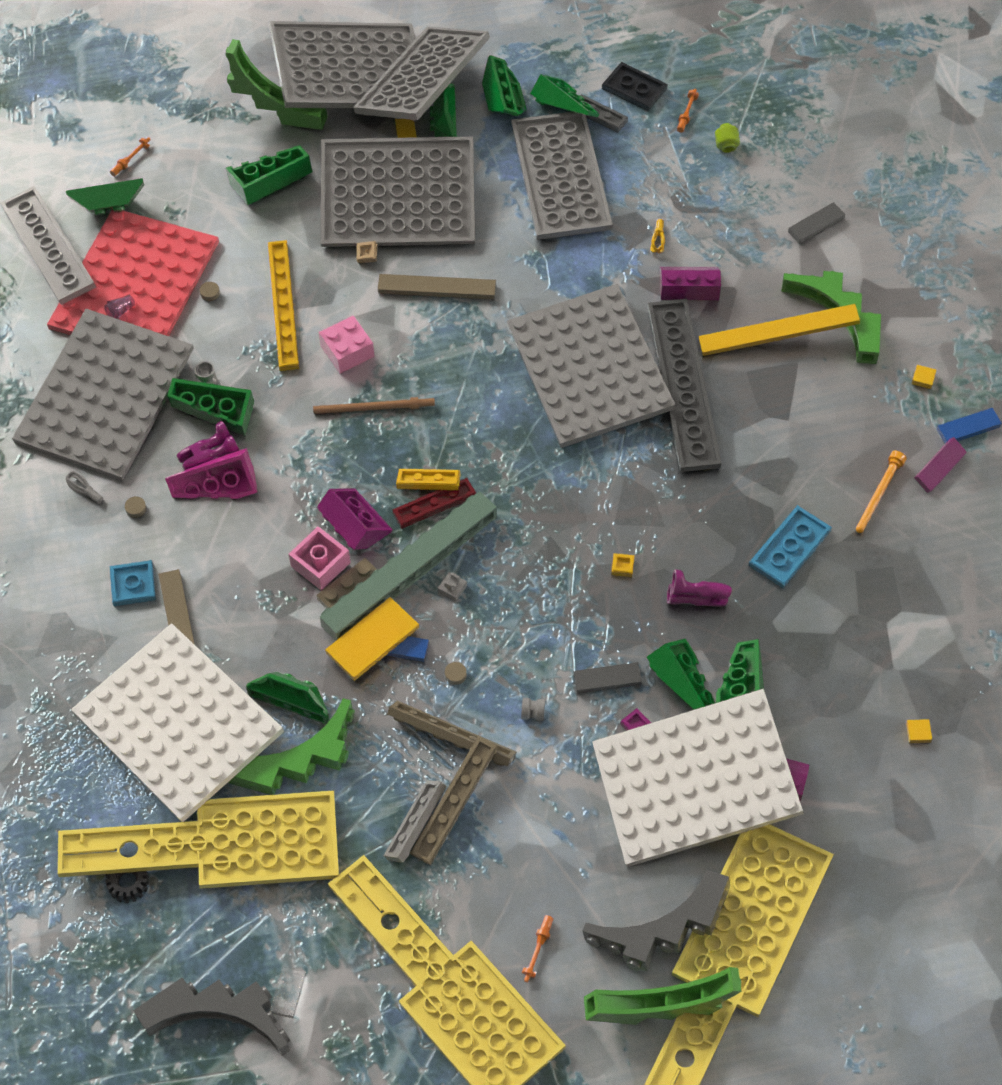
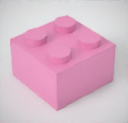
M354 315L319 332L320 346L339 374L375 357L373 342Z
M316 527L288 554L291 567L321 591L351 563L349 550L320 527Z

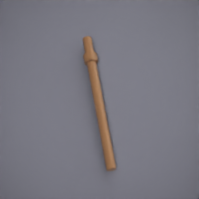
M410 397V400L313 406V413L322 414L411 408L413 410L419 409V407L435 406V399Z

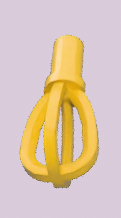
M662 219L656 221V229L652 236L650 250L653 253L661 254L664 251L665 235L663 230L664 220ZM657 236H659L661 240V246L659 248H656L655 246Z

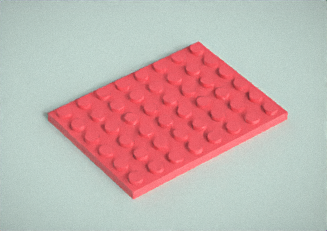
M112 210L82 262L94 281L96 288L62 305L59 303L47 323L48 329L71 335L85 309H89L170 336L216 249L219 238L127 211L114 212Z

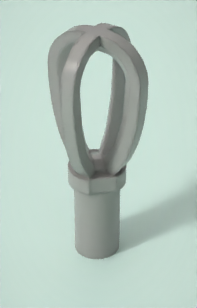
M71 471L66 476V483L71 489L89 496L98 504L102 502L103 497L89 486L86 479L80 473ZM70 478H76L86 487V489L72 482Z

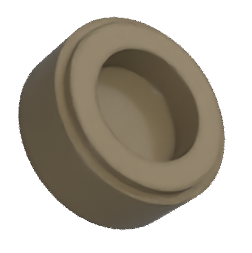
M215 282L203 283L200 287L201 298L205 301L216 300L220 295L219 286Z
M134 496L125 502V510L128 516L138 518L145 514L147 507L144 499Z
M452 662L446 666L445 678L450 684L458 685L465 681L467 671L462 663Z

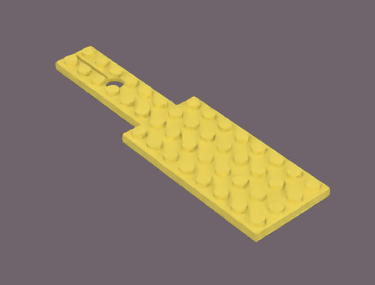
M770 824L740 833L721 872L722 875L729 877L730 889L711 936L707 934L698 935L692 931L672 971V976L688 983L714 975L729 967H735L739 969L742 992L722 1002V1008L710 1015L684 1013L678 1016L644 1085H700L736 1007L759 1017L834 854ZM683 1050L690 1051L693 1054L694 1063L690 1067L679 1066L675 1060L677 1052Z

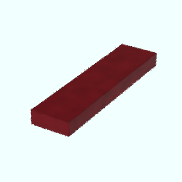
M468 478L460 480L458 490H437L392 509V512L399 526L403 529L465 502L468 497L475 495L476 492Z

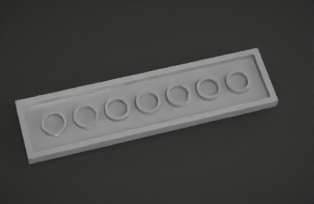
M35 186L0 202L61 305L96 288L94 281Z

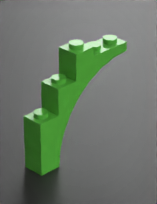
M232 39L225 53L230 64L231 73L227 76V83L230 86L231 92L252 95L256 109L276 111L280 123L283 125L322 130L328 118L326 108H285L281 87L270 81L253 65L244 52L240 40Z
M823 271L822 277L784 273L781 292L793 293L812 299L827 309L855 304L860 324L847 326L846 329L852 337L856 350V363L877 364L880 353L881 314L861 312L862 293L842 291L843 273Z
M343 698L333 717L312 738L297 747L281 753L257 756L228 783L268 795H274L276 789H280L283 777L307 783L309 776H313L316 764L340 770L342 763H346L349 751L346 750L345 739L348 729H346L347 724L352 722L355 714L351 700Z
M729 967L703 979L668 987L641 990L595 989L584 996L585 1017L587 1021L636 1025L646 1018L673 1020L684 1013L710 1015L722 1008V1002L742 992L739 969Z

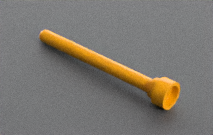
M897 450L891 452L888 458L889 467L856 526L857 533H862L865 530L896 469L903 467L907 460L904 453Z

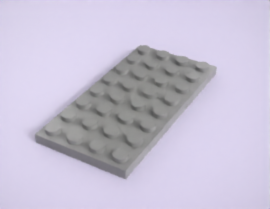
M427 26L353 107L355 114L418 120L490 38L489 31Z
M567 112L511 120L537 240L612 230L613 224L586 115L577 112Z

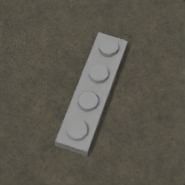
M426 780L383 855L387 860L404 863L405 859L409 856L410 850L419 838L423 827L430 819L436 804L442 798V794L447 787L441 781Z

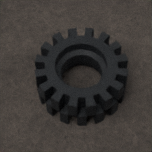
M147 871L106 874L107 879H105L108 891L118 902L124 900L125 903H129L130 899L135 902L137 901L136 897L142 898L144 896L143 891L147 892L149 876ZM126 873H131L136 876L135 884L128 888L121 887L119 885L120 877Z

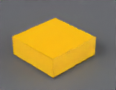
M917 365L912 384L931 389L937 369Z
M613 553L611 575L632 577L635 555Z
M929 719L907 720L906 728L909 743L932 742Z

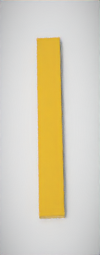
M287 240L268 242L279 370L299 369Z
M851 304L698 337L702 355L706 356L860 324V318L856 305Z

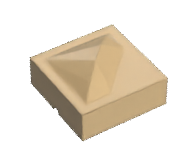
M376 241L357 243L358 263L377 261Z

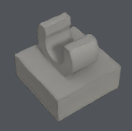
M449 572L439 585L438 592L457 601L467 587V581Z

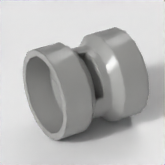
M202 361L195 366L194 372L197 382L216 384L215 369L211 362Z
M523 697L521 719L535 718L536 721H543L545 699L534 701Z

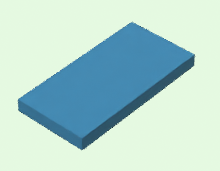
M797 505L749 561L748 566L784 588L831 532L832 527Z

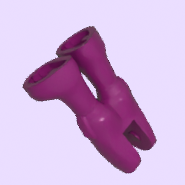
M221 421L216 424L215 435L209 439H203L189 445L176 456L178 461L183 463V469L187 470L240 450L234 438L230 436L224 422Z
M674 569L672 584H669L667 590V603L671 605L691 603L696 606L724 607L728 603L732 589L729 585L718 582H688L685 580L683 571Z

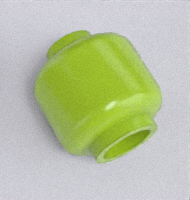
M730 123L720 125L715 131L716 147L724 153L735 151L740 145L738 128Z

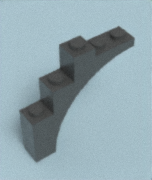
M707 870L699 886L691 896L674 911L657 920L623 928L603 927L585 923L583 928L584 939L594 947L603 946L618 955L623 953L625 964L629 968L637 971L640 969L647 971L657 946L668 953H680L689 929L698 935H712L730 889V879L728 876Z
M180 978L133 1010L149 1037L168 1026L187 1020L201 1018L223 1019L239 1023L256 1031L268 1040L281 1056L290 1051L288 1035L283 1029L280 1031L275 1026L277 1020L269 1010L272 1008L269 1000L272 996L265 986L260 987L257 981L235 995L228 984L223 985L220 979L198 993L191 981L186 983L183 978Z

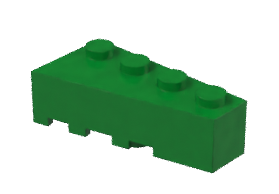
M300 145L276 152V156L265 155L259 157L260 160L249 163V161L242 162L239 167L233 168L229 166L225 168L229 184L247 205L313 172L310 157Z
M172 378L167 395L171 407L215 425L223 421L228 430L246 437L254 405L251 390Z

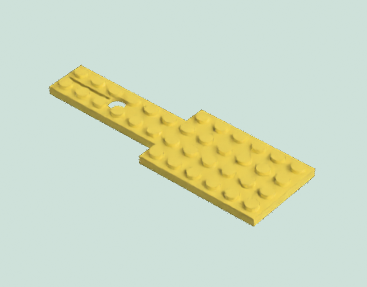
M334 791L209 799L197 810L198 821L58 831L59 877L199 867V888L203 889L334 879L339 876ZM132 842L138 847L137 853L129 858L122 856L120 849L125 843Z
M364 855L328 883V887L416 986L399 1000V1004L469 1085H524L566 1048L561 1039L472 941L453 955ZM386 914L398 916L400 922L395 929L388 930L382 926L381 920Z

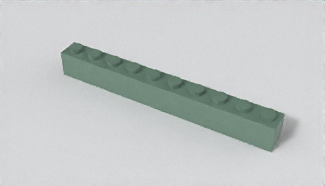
M480 491L468 497L463 505L459 508H454L449 516L439 520L428 532L422 533L412 545H407L399 555L390 558L380 570H375L366 581L358 583L348 595H343L334 606L325 609L320 616L321 627L335 641L385 600L389 597L394 600L497 518V507Z

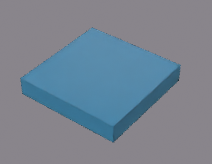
M152 560L109 566L113 606L156 600Z

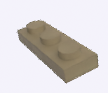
M364 558L316 595L317 600L326 609L331 608L343 595H348L358 583L366 581L377 569Z

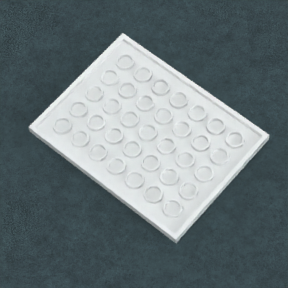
M172 623L71 709L181 822L188 819L284 732L283 727Z
M764 689L592 741L627 867L804 814Z

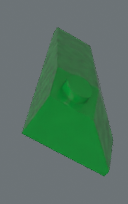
M540 74L530 93L536 98L535 101L541 105L548 104L594 117H599L600 115L589 103L584 101L581 95L576 94L577 90L560 78Z
M686 638L665 643L647 656L650 668L694 710L715 704L712 694L705 689L704 674H699L696 666L699 664V661Z
M759 639L737 643L729 661L731 665L728 672L724 673L723 684L716 692V703L764 689Z

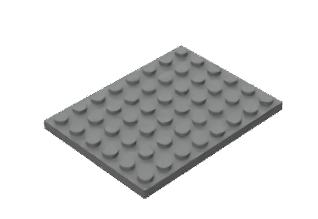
M270 21L269 29L285 108H353L416 39L412 23Z
M473 137L321 139V247L357 246V243L376 241L377 246L475 244Z
M618 284L507 320V326L561 448L676 409L673 398Z
M85 309L12 440L14 443L123 481L168 398L167 395L172 378L178 379L194 349L193 344Z

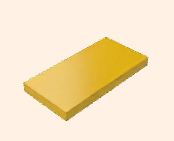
M389 597L326 648L325 652L355 681L419 628V624Z

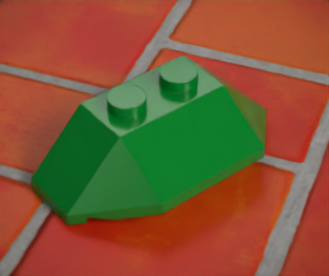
M489 55L482 79L488 110L509 116H519L525 113L527 108L520 83L516 76L507 67L508 64L504 59Z
M455 83L449 84L433 102V106H430V117H434V120H430V131H434V137H457Z
M140 178L66 190V195L88 212L94 213V215L106 214L108 210L121 212L125 211V208L132 204L144 187V180Z
M272 672L246 685L247 694L251 698L325 725L329 722L328 711L317 686L310 681L305 680L303 682L288 673Z

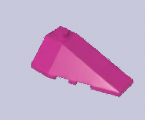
M247 448L165 478L172 498L227 497L238 499L258 492L254 467Z

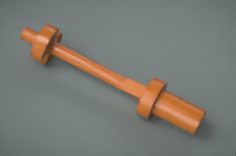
M697 89L688 92L689 103L684 114H681L678 119L677 131L680 133L684 132L686 124L690 121L689 110L692 102L699 97Z
M149 137L147 139L141 138L139 140L141 144L128 157L119 159L117 165L110 170V174L115 177L120 171L125 170L130 159L142 148L147 149L150 146L148 142L151 139Z
M545 915L541 928L537 929V946L529 967H524L522 973L525 974L524 982L528 983L530 978H535L536 976L533 968L541 946L550 938L551 934L549 931L554 920L551 916Z

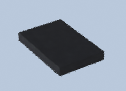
M623 62L615 68L602 84L603 90L646 111L653 107L668 88V84Z

